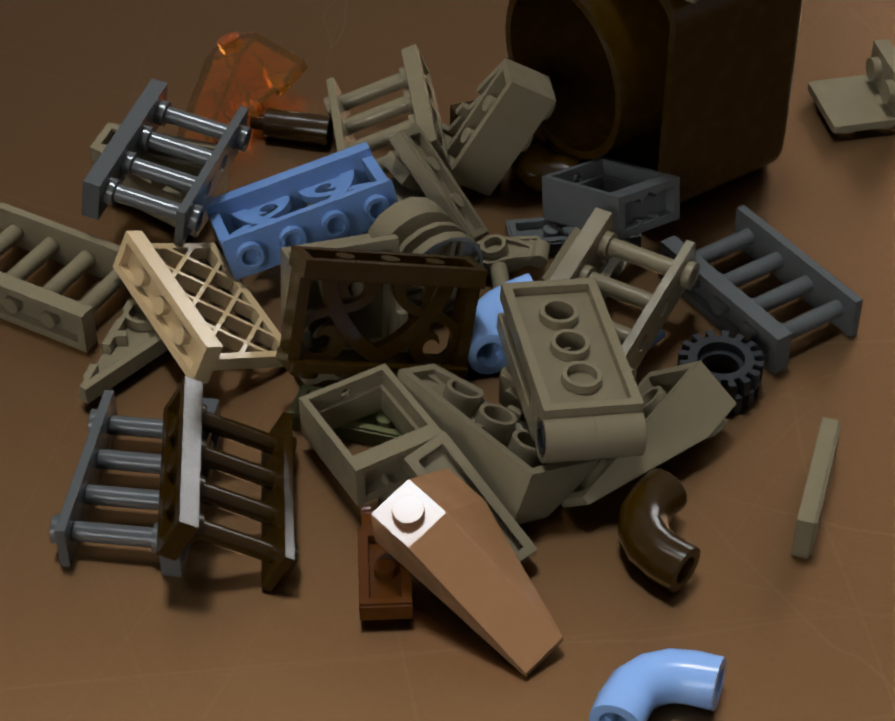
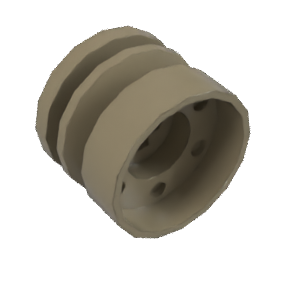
M409 197L394 203L377 217L367 233L372 238L396 234L399 237L400 252L466 256L471 257L483 267V253L478 243L468 236L461 227L457 226L453 219L437 203L426 197ZM413 285L407 292V299L419 306L423 302L417 300L414 296H418L422 292V286ZM457 288L453 289L441 313L444 314L454 309Z

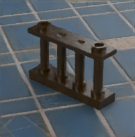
M184 376L163 411L156 555L176 561L187 544H193L197 540L261 560L262 589L270 592L284 574L288 575L293 571L298 560L299 547L294 543L293 455L296 450L297 439L293 436L292 414L283 412L269 433L207 411V405L203 404V382ZM202 430L260 450L261 465L206 446V440L201 439ZM201 466L261 486V501L205 482V476L200 475ZM200 502L260 522L261 538L205 520L204 514L199 512Z

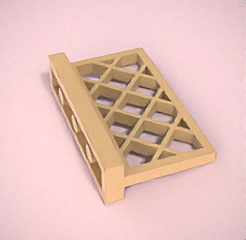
M142 230L125 232L113 268L187 377L205 384L209 382L214 370L284 367L276 358L277 348L280 346L281 333L241 279H234L226 258L215 243H184L183 247L174 243H150ZM195 259H207L212 267ZM164 261H166V262H168V263H170V264L175 265L176 268L174 269V268H172V267L166 265V264L164 263ZM182 271H188L198 277L205 279L206 281L202 282L192 276L183 273ZM213 283L229 290L232 295L211 286V284ZM183 288L197 295L195 297L185 293ZM202 298H205L220 306H223L226 308V310L224 311L209 303H206L202 301ZM232 311L250 319L252 323L232 315ZM203 317L217 323L216 326L207 323ZM224 326L228 329H231L243 336H246L247 339L244 340L240 337H237L225 330H222V328ZM254 340L256 342H259L271 348L273 351L263 349L253 344L252 341ZM223 346L235 351L232 353H221Z

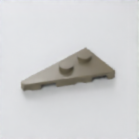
M127 300L123 307L122 316L115 320L102 342L103 353L96 364L90 363L83 374L84 380L79 385V398L86 404H89L102 395L104 390L111 389L168 350L135 300ZM203 317L204 320H205L207 323H209V319Z

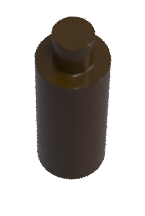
M268 108L265 114L252 113L250 118V127L255 130H263L265 138L329 146L333 138L332 116Z

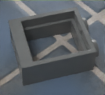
M602 156L542 176L543 218L582 229L594 209L598 207L612 212L614 231L618 235V239L623 240L680 219V177Z

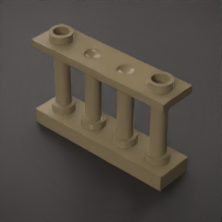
M417 44L401 50L404 66L399 68V73L344 95L334 77L326 79L329 96L323 98L328 115L332 116L337 152L366 142L371 152L392 145L389 138L397 132L418 125L448 170L452 171L431 74ZM406 88L403 91L404 96L354 116L350 115V109ZM409 111L411 112L408 115L409 120L356 141L354 139V133ZM385 156L375 159L385 174L390 172L381 162Z
M1 202L0 257L12 246H17L30 252L7 273L0 271V318L88 352L98 342L94 313L122 286L126 288L113 268L120 245ZM48 259L66 265L43 287L25 281ZM85 272L103 279L81 301H76L62 295Z
M596 207L549 280L595 277L602 295L643 310L633 328L613 322L634 379H636L637 368L684 290H690L695 285L700 272V264L696 263L695 242L687 239L675 259L618 239V235L614 231L612 212ZM613 256L662 274L664 277L655 292L650 293L599 274L597 269L604 258L609 259Z

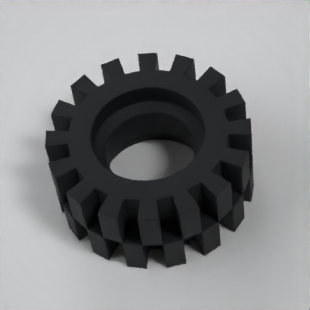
M707 330L705 338L699 333L692 335L691 342L685 340L682 344V350L679 349L677 366L701 360L709 371L722 370L729 372L728 374L711 373L737 403L733 407L732 412H741L742 404L746 408L752 406L754 399L757 400L760 395L764 367L763 353L761 350L756 351L757 344L752 340L744 344L745 336L739 333L735 338H731L730 331L722 330L721 336H715L714 330Z

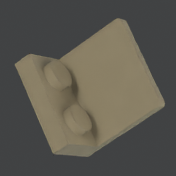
M889 39L873 41L871 57L866 61V75L809 82L808 91L833 133L849 134L855 131L878 128L889 129L895 126V47Z

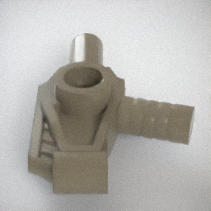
M492 234L486 236L483 240L477 241L483 253V268L488 271L487 275L491 276L493 289L501 285V283L509 281V274L513 271L530 265L535 268H544L548 263L550 244L536 235L507 237L500 234Z

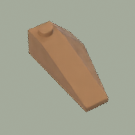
M449 468L408 479L371 513L375 541L525 677L563 642L560 630L486 501Z

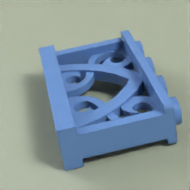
M363 142L210 199L205 210L234 279L239 280L280 265L281 248L356 236L368 232L377 217L391 205L398 202L392 181L390 178H387L372 156L368 144Z

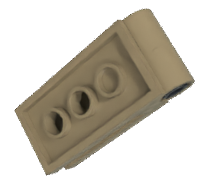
M595 277L501 283L500 301L504 313H498L496 328L532 440H535L539 461L543 464L644 455L647 445V429L643 413L644 402Z

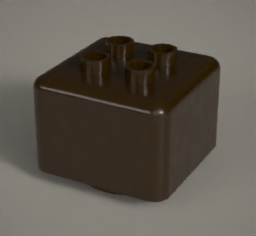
M509 0L505 24L508 59L549 76L556 104L551 116L547 120H543L539 126L557 147L566 152L570 157L581 159L583 163L603 156L679 176L680 204L774 162L782 153L803 0H698L695 4L685 0Z

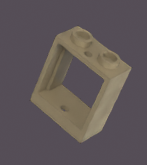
M385 363L299 397L302 435L357 506L397 490L408 479L412 478L403 466L404 458L443 432ZM382 410L402 434L397 438L352 455L333 429Z

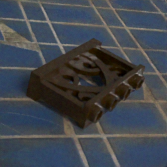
M291 246L289 265L292 268L280 346L277 348L276 358L292 376L302 379H315L318 377V374H334L338 378L347 379L385 363L397 377L399 369L434 363L462 379L467 378L468 368L466 365L480 289H485L488 273L475 260L466 256ZM312 279L318 280L323 305L307 310ZM351 282L363 283V291L359 296L342 302L341 297L348 298L353 296L348 291ZM382 283L391 284L395 300L405 311L412 314V317L392 334L376 343H372L358 331L347 313L357 311L368 305L378 294ZM413 285L422 286V292L418 296H414L417 300L423 302L421 306L407 299V292ZM457 288L453 315L450 318L441 313V311L448 302L453 289ZM329 317L331 322L320 325L313 334L315 339L322 335L328 336L329 342L327 346L323 349L306 348L302 341L305 329L313 321ZM433 322L444 325L449 332L447 347L439 354L423 353L422 348L427 341L434 340L439 344L437 334L429 327ZM346 342H347L354 350H343V348H344Z

